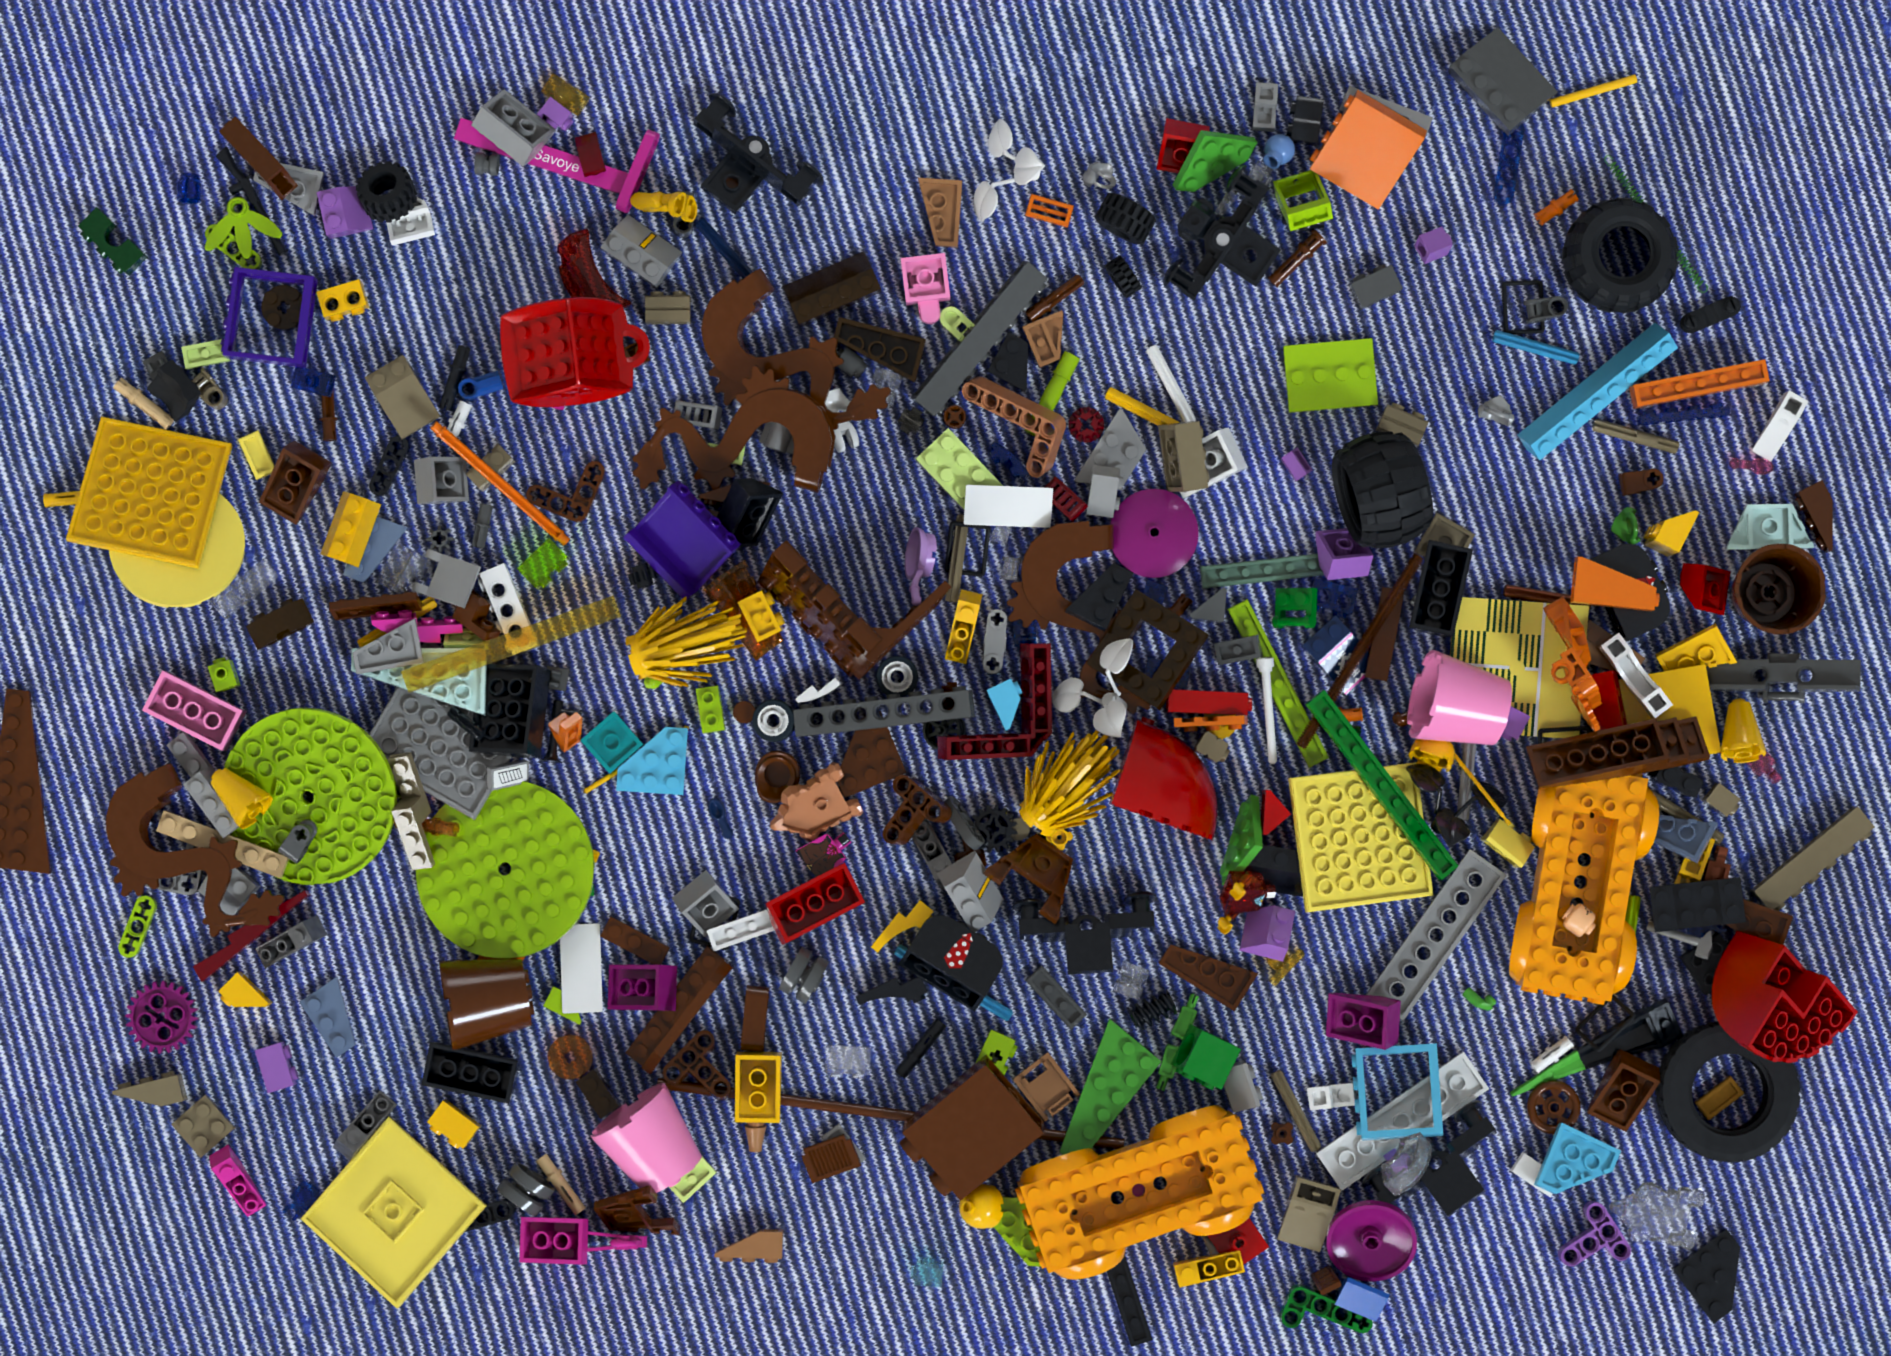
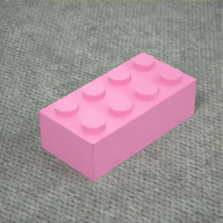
M163 670L142 711L221 751L228 750L247 712Z

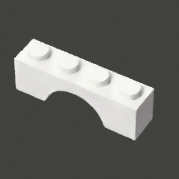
M1620 633L1615 634L1598 647L1651 719L1658 717L1673 706L1662 689L1640 665L1633 650Z

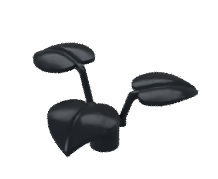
M1424 764L1410 765L1405 769L1409 772L1412 781L1418 788L1428 793L1438 792L1436 808L1434 810L1436 816L1431 823V828L1434 832L1441 834L1449 848L1467 839L1470 835L1469 826L1458 816L1472 802L1478 800L1482 808L1495 810L1475 784L1471 788L1475 796L1471 797L1455 814L1449 808L1440 809L1441 787L1445 784L1442 774L1435 768ZM1479 782L1500 809L1506 805L1507 800L1497 788L1489 783Z

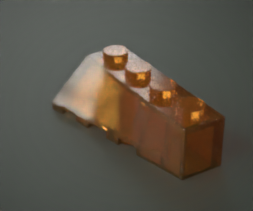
M743 560L718 576L703 590L713 603L718 601L716 607L720 612L734 607L731 612L725 614L727 618L738 614L742 615L739 618L741 620L740 624L735 626L742 625L743 628L747 629V632L744 633L746 637L740 640L757 661L784 640L780 632L757 643L738 604L739 601L757 593L755 587L757 583L753 576L750 577L747 570L749 566L746 560Z

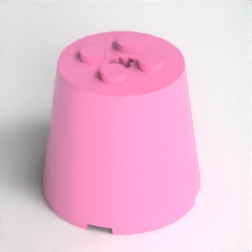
M1436 650L1429 651L1421 662L1424 668L1421 674H1416L1410 694L1407 713V724L1412 727L1408 732L1410 737L1423 740L1495 745L1508 722L1512 700L1510 681Z
M665 1083L656 1084L637 1095L638 1100L629 1106L625 1102L601 1121L592 1131L591 1135L593 1141L639 1188L651 1186L656 1193L668 1186L673 1187L681 1180L680 1178L693 1170L702 1158Z

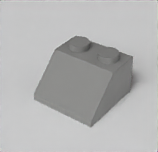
M426 457L414 460L417 504H444L469 501L466 461L462 457Z
M240 867L232 869L231 880L220 903L221 910L226 914L236 915L246 904L250 895L256 893L261 885ZM206 876L198 889V892L204 897L208 876Z
M707 870L672 897L681 913L704 937L708 935L707 929L719 926L739 910L737 905Z

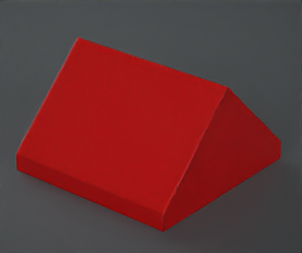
M1262 790L1261 830L1262 835H1268L1289 817L1291 813L1271 790Z

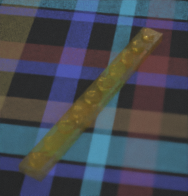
M613 595L403 670L401 673L408 693L615 620L620 618L621 614Z

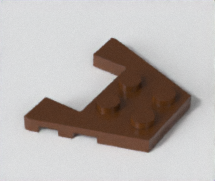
M1035 834L1008 855L999 859L998 862L989 866L983 874L1000 885L1011 869L1015 870L1049 894L1048 899L1038 913L1056 924L1060 917L1059 913L1063 904L1064 892L1073 859L1038 834Z
M645 1186L594 1201L593 1210L608 1230L638 1232V1228L649 1229L651 1233L660 1234V1230H670L671 1235H680V1225L674 1217L651 1219L641 1206L643 1204L657 1203L658 1195L651 1186Z

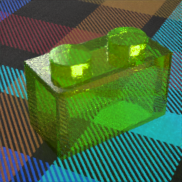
M548 538L517 570L536 589L540 587L544 589L553 580L551 576L556 571L560 573L568 566L566 561L569 557Z

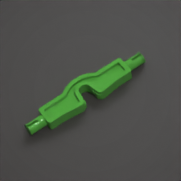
M1190 993L1187 1005L1181 1007L1179 1016L1171 1030V1034L1180 1038L1181 1041L1189 1025H1193L1197 1014L1195 1006L1199 996L1195 995L1194 997L1192 993ZM1170 1044L1165 1046L1162 1062L1158 1070L1160 1078L1156 1086L1157 1089L1161 1087V1090L1165 1091L1169 1078L1173 1079L1177 1068L1171 1065V1062L1179 1046Z

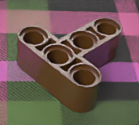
M898 775L894 778L893 789L904 801L885 826L883 839L889 844L905 845L925 818L929 821L945 823L951 817V808L917 778L908 775ZM908 781V788L905 790L904 785ZM924 794V801L920 803V797ZM939 807L940 814L936 817V810ZM909 812H911L910 821L907 820V815ZM896 830H898L899 834L897 839L895 840L894 834Z
M706 1030L698 1032L665 1065L662 1073L666 1083L673 1086L681 1083L690 1074L715 1099L722 1101L730 1096L731 1086L729 1081L705 1059L715 1047L714 1036L711 1032ZM700 1038H710V1045L701 1047L698 1044ZM686 1053H693L695 1055V1060L692 1063H685L683 1061V1056ZM703 1068H708L711 1071V1075L707 1079L699 1077V1071ZM670 1069H677L679 1071V1076L676 1079H669L667 1077V1072ZM718 1084L727 1086V1091L724 1094H717L714 1091Z

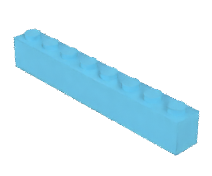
M1656 323L1646 329L1517 434L1526 450L1541 460L1678 348L1670 333Z

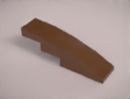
M1382 586L1377 612L1381 608L1382 603H1384L1385 598L1389 596L1388 593H1390L1391 588ZM1404 591L1401 593V598H1398L1399 601L1396 600V605H1393L1394 608L1392 607L1393 610L1388 615L1389 617H1386V622L1381 624L1383 627H1380L1381 629L1376 634L1377 636H1374V641H1371L1364 675L1367 678L1387 681Z

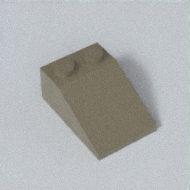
M404 355L364 377L401 439L406 438L441 417Z

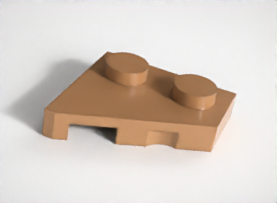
M1062 310L1022 326L1039 368L1060 360L1063 325Z

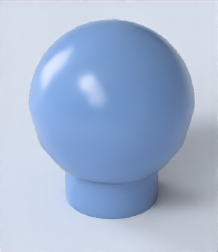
M1284 134L1271 136L1265 144L1264 164L1271 169H1277L1280 165L1288 163L1295 154V145L1292 139Z

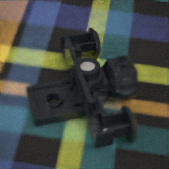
M1246 165L1237 168L1230 176L1226 185L1227 194L1233 188L1245 196L1232 216L1216 220L1213 204L1204 198L1194 200L1177 224L1178 236L1187 242L1204 239L1206 254L1193 274L1180 267L1184 259H1178L1172 263L1164 275V287L1171 282L1180 288L1183 294L1195 300L1205 282L1209 281L1220 263L1255 287L1269 269L1281 249L1246 225L1270 188L1256 179L1254 181L1244 174ZM1251 249L1256 252L1257 256L1253 262L1245 261L1243 255L1246 250Z

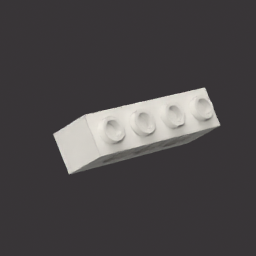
M503 563L479 573L481 579L478 580L482 592L486 591L489 596V600H487L490 604L489 609L491 613H496L498 620L495 621L497 629L501 631L500 633L503 632L506 641L503 643L507 653H512L516 657L540 647L507 565ZM502 584L505 592L502 596L497 597L493 592L494 587ZM506 605L513 607V614L510 617H504L502 614V609ZM515 625H519L522 629L521 635L517 638H513L510 633L511 628Z

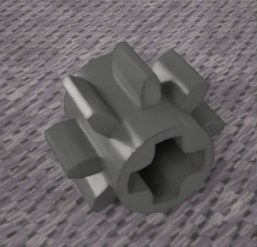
M438 525V530L436 531L429 529L432 534L431 537L426 538V541L432 542L431 550L437 547L441 554L444 548L451 550L449 543L455 539L448 536L451 532L449 528L445 532L442 531L441 525ZM439 534L446 538L441 542V545L435 541V538H439Z

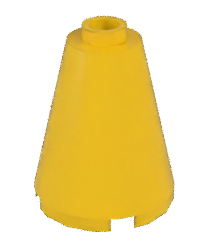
M1742 698L1732 700L1727 707L1720 750L1721 758L1727 762V758H1731L1734 760V763H1748L1759 760V755L1761 754L1763 757L1766 755V748L1751 704Z
M218 769L212 774L211 785L236 825L241 829L248 828L258 820L255 817L260 812L264 815L271 806L273 798L268 792L229 769Z

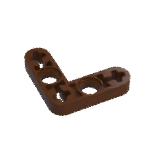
M598 461L588 463L572 499L540 485L529 487L526 497L535 506L573 522H583L587 518L606 472L605 467ZM597 465L601 474L595 475L593 481L597 482V485L594 486L592 483L584 480L586 477L590 480L592 473L589 469L595 468ZM583 486H590L593 493L591 497L583 498L580 495V490ZM537 489H540V494L547 497V493H551L547 499V506L543 505L545 501L540 498L533 501L534 497L531 495V492H536ZM558 497L563 500L564 504L560 510H554L551 507V501L554 498ZM568 501L572 502L570 504L571 508L577 509L580 506L581 511L584 513L583 516L574 518L575 514L568 510L567 515L563 514L567 509Z

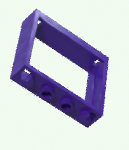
M234 267V273H232L229 279V285L232 286L231 295H228L226 300V307L229 308L228 317H225L223 322V329L226 330L225 339H222L220 343L222 345V355L227 359L306 368L318 280L314 276ZM245 279L304 285L294 358L235 351Z

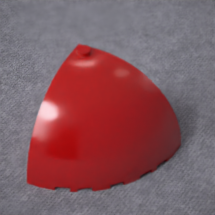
M1142 717L1141 720L1137 719L1119 768L1121 771L1116 777L1117 782L1109 804L1213 840L1217 825V798L1212 779L1204 763L1180 738L1162 728L1154 726V720Z
M1739 931L1735 933L1724 951L1713 978L1712 1005L1720 1026L1739 1045L1753 1054L1772 1062L1793 1063L1798 1062L1800 1058H1810L1818 1054L1821 1047L1829 1046L1833 1043L1832 1038L1838 1032H1844L1858 1013L1827 976L1806 970L1785 945Z

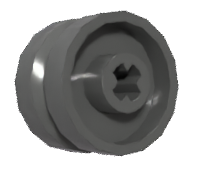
M802 946L778 989L786 994H790L796 984L801 985L796 993V999L806 1004L811 994L815 993L825 976L823 973L830 961L819 956L811 967L808 966L812 958V951Z
M515 1162L508 1171L512 1179L504 1178L497 1187V1190L517 1207L533 1216H537L544 1207L539 1198L548 1200L555 1191V1188L532 1169L519 1162Z

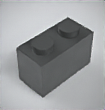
M1382 264L1373 269V274L1365 276L1363 273L1352 279L1353 283L1350 284L1349 288L1360 310L1402 291L1403 288L1392 265L1386 267L1385 264Z

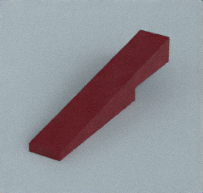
M304 890L280 904V915L269 916L270 924L268 926L245 925L229 934L227 937L231 942L230 945L193 966L201 982L208 980L311 895L310 892Z

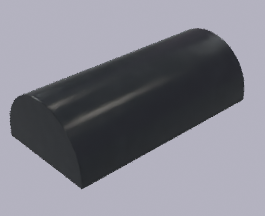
M1429 540L1409 628L1437 636H1454L1473 549Z
M430 1041L421 1085L510 1104L516 1085L519 1060L467 1048L452 1050V1046L449 1044Z

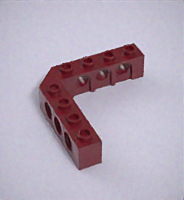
M1020 643L1022 733L937 736L938 759L1032 757L1038 750L1039 745L1052 734L1051 643Z

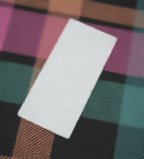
M966 485L964 525L1050 528L1053 488Z
M575 924L571 930L560 938L562 1013L602 1012L600 924Z

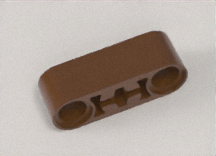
M751 985L746 987L741 1050L763 1052L769 987Z

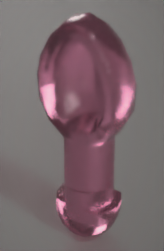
M1733 458L1729 462L1730 467L1733 469H1750L1759 475L1768 474L1774 469V465L1764 458H1757L1753 461Z

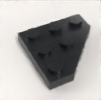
M1726 1228L1672 1268L1713 1324L1732 1311L1740 1246Z

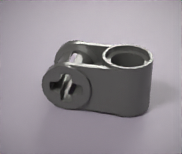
M1561 296L1523 301L1528 316L1526 324L1560 318L1568 309L1567 301ZM1559 302L1563 307L1562 312H1553L1551 304Z
M309 819L301 821L291 830L278 852L295 864H298L317 834L316 824Z

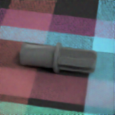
M480 503L477 521L473 524L476 526L472 546L482 549L485 547L488 529L491 528L490 520L494 506Z

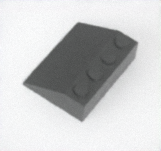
M1498 27L1462 54L1450 65L1448 73L1507 137L1558 93Z

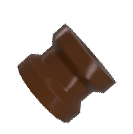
M953 405L945 410L944 422L946 426L951 429H959L964 425L966 414L963 408Z

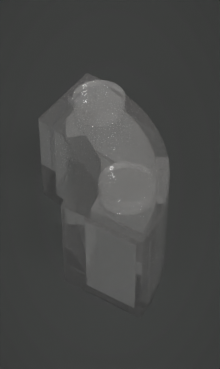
M1421 1132L1400 1138L1399 1147L1395 1155L1387 1162L1381 1164L1383 1184L1394 1196L1408 1191L1423 1176L1429 1165L1432 1155V1144Z

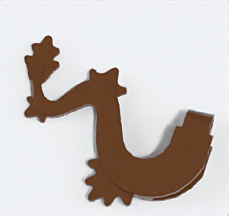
M761 268L738 282L733 279L710 299L703 316L701 327L705 351L715 365L709 371V375L720 379L714 390L716 393H724V405H730L736 398V395L747 392L742 379L744 377L752 378L751 369L754 365H757L764 374L768 369H773L775 381L801 371H807L811 376L810 397L815 399L825 409L832 421L834 430L839 428L838 424L851 420L877 419L879 416L877 409L888 407L886 398L890 395L891 389L889 387L879 389L875 384H871L867 392L857 389L854 398L849 403L845 412H832L827 409L825 403L834 379V367L844 363L843 358H840L836 353L838 339L835 337L825 342H819L813 336L810 337L809 348H801L768 357H758L748 351L742 337L744 327L748 320L763 308L761 302L775 290Z
M754 365L751 369L752 378L744 377L742 379V383L747 388V393L736 395V400L742 406L734 415L719 445L715 447L710 446L693 424L681 417L680 410L671 413L668 409L662 407L660 409L661 420L655 422L657 430L632 459L638 463V467L633 471V475L639 478L641 489H646L650 482H658L660 480L658 470L667 468L661 441L669 433L676 432L681 434L692 461L698 467L694 478L696 480L706 479L713 490L718 489L725 477L732 478L735 476L736 473L730 464L736 460L755 430L762 424L776 422L788 428L793 437L792 465L797 466L794 486L819 493L824 472H827V467H831L836 439L832 421L825 409L815 399L798 390L788 389L789 378L786 377L777 382L774 379L773 369H768L764 374L757 365Z
M1089 521L1055 524L1041 532L1030 543L1024 554L1021 564L1022 581L1011 583V588L1017 592L1018 596L1007 601V605L1014 608L1008 616V620L1013 622L1021 619L1024 628H1027L1033 620H1037L1041 629H1046L1050 621L1064 627L1095 633L1099 637L1100 644L1121 610H1118L1114 617L1111 618L1105 632L1066 613L1065 610L1072 602L1062 597L1057 590L1056 577L1058 570L1064 563L1072 559L1092 557V551L1100 552L1114 549L1113 524L1090 527ZM1133 642V648H1132V649H1135V648H1136V644ZM1091 654L1082 666L1080 678L1078 679L1084 683L1082 691L1102 699L1106 693H1114V690L1109 691L1098 685L1095 679L1098 671L1086 664L1092 656ZM1117 686V689L1121 692L1119 697L1127 703L1126 710L1134 714L1136 713L1137 706H1141L1145 710L1150 709L1149 703L1122 686Z
M173 764L163 765L144 776L143 772H140L117 788L109 803L106 815V831L110 846L116 857L110 860V865L120 869L113 880L115 883H122L121 895L123 897L128 896L133 890L137 896L143 895L146 884L152 889H158L159 879L203 870L207 873L208 879L204 899L206 917L202 920V923L209 925L211 937H216L221 930L229 932L231 926L243 924L248 926H268L270 924L269 916L280 915L279 906L285 898L280 894L274 896L269 890H265L260 898L257 894L252 893L238 915H229L221 910L220 903L231 880L232 869L242 866L241 861L237 860L235 856L238 845L237 840L220 843L217 837H211L209 848L200 847L172 852L159 851L153 847L148 836L150 820L156 812L171 803L169 797L183 787Z

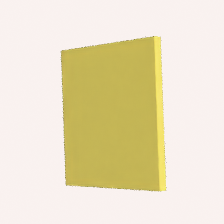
M388 1116L300 1219L395 1308H399L487 1205L394 1119Z

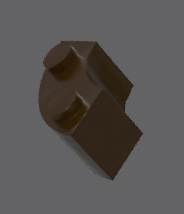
M293 598L288 599L280 604V608L266 615L262 612L252 617L253 622L248 624L246 628L257 650L273 645L314 623L303 598L296 601Z

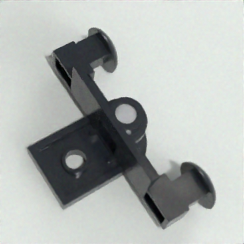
M711 93L709 95L710 105L702 109L695 118L693 125L727 150L728 153L704 180L700 188L736 215L764 180L798 207L808 196L809 188L813 184L823 185L824 179L822 174L812 164L800 161L796 164L799 172L795 177L789 173L786 176L773 166L769 145L766 140L759 136H749L740 140L725 128V123L721 120L726 115L729 117L736 116L734 105L729 99L719 93ZM733 178L738 182V186L736 188H729L726 185V180Z

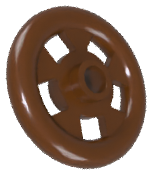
M1549 1080L1539 1084L1532 1090L1527 1101V1113L1530 1121L1537 1129L1548 1134H1555L1559 1123L1573 1127L1580 1115L1581 1105L1577 1093L1570 1085L1562 1081ZM1550 1090L1552 1096L1544 1100L1541 1094ZM1561 1092H1564L1569 1097L1566 1102L1558 1097ZM1556 1103L1558 1105V1109L1553 1112L1551 1111L1550 1106L1551 1104ZM1542 1104L1544 1114L1537 1115L1536 1105ZM1565 1108L1571 1110L1568 1119L1562 1117ZM1548 1117L1557 1118V1124H1547Z

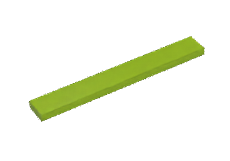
M1248 599L1227 610L1241 637L1259 635L1262 657H1274V667L1270 671L1272 698L1296 743L1300 739L1299 736L1303 734L1302 731L1304 732L1310 719ZM1317 733L1314 734L1313 739H1311L1312 741H1309L1310 743L1306 746L1307 748L1303 749L1298 746L1308 768L1329 758Z

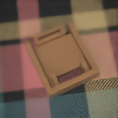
M1046 1052L1013 1078V1081L1045 1122L1049 1120L1048 1116L1044 1113L1046 1109L1053 1117L1073 1101L1068 1092L1072 1090L1075 1096L1081 1095L1049 1052ZM1043 1063L1046 1070L1029 1083L1025 1075Z

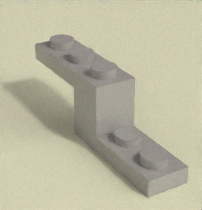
M182 732L166 746L190 776V779L183 784L222 838H226L239 826L236 825L211 785V776L215 769L189 734Z

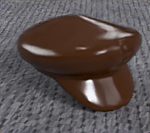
M774 750L763 755L758 761L755 771V784L757 793L762 800L768 803L781 802L782 792L788 786L799 784L800 767L797 760L791 754Z

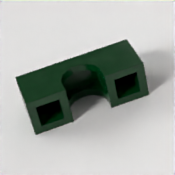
M96 207L78 225L82 230L80 235L89 243L93 241L98 246L96 251L105 259L109 257L114 262L111 266L118 273L122 274L124 272L130 276L148 256L130 239H127L120 246H112L109 242V235L117 225Z

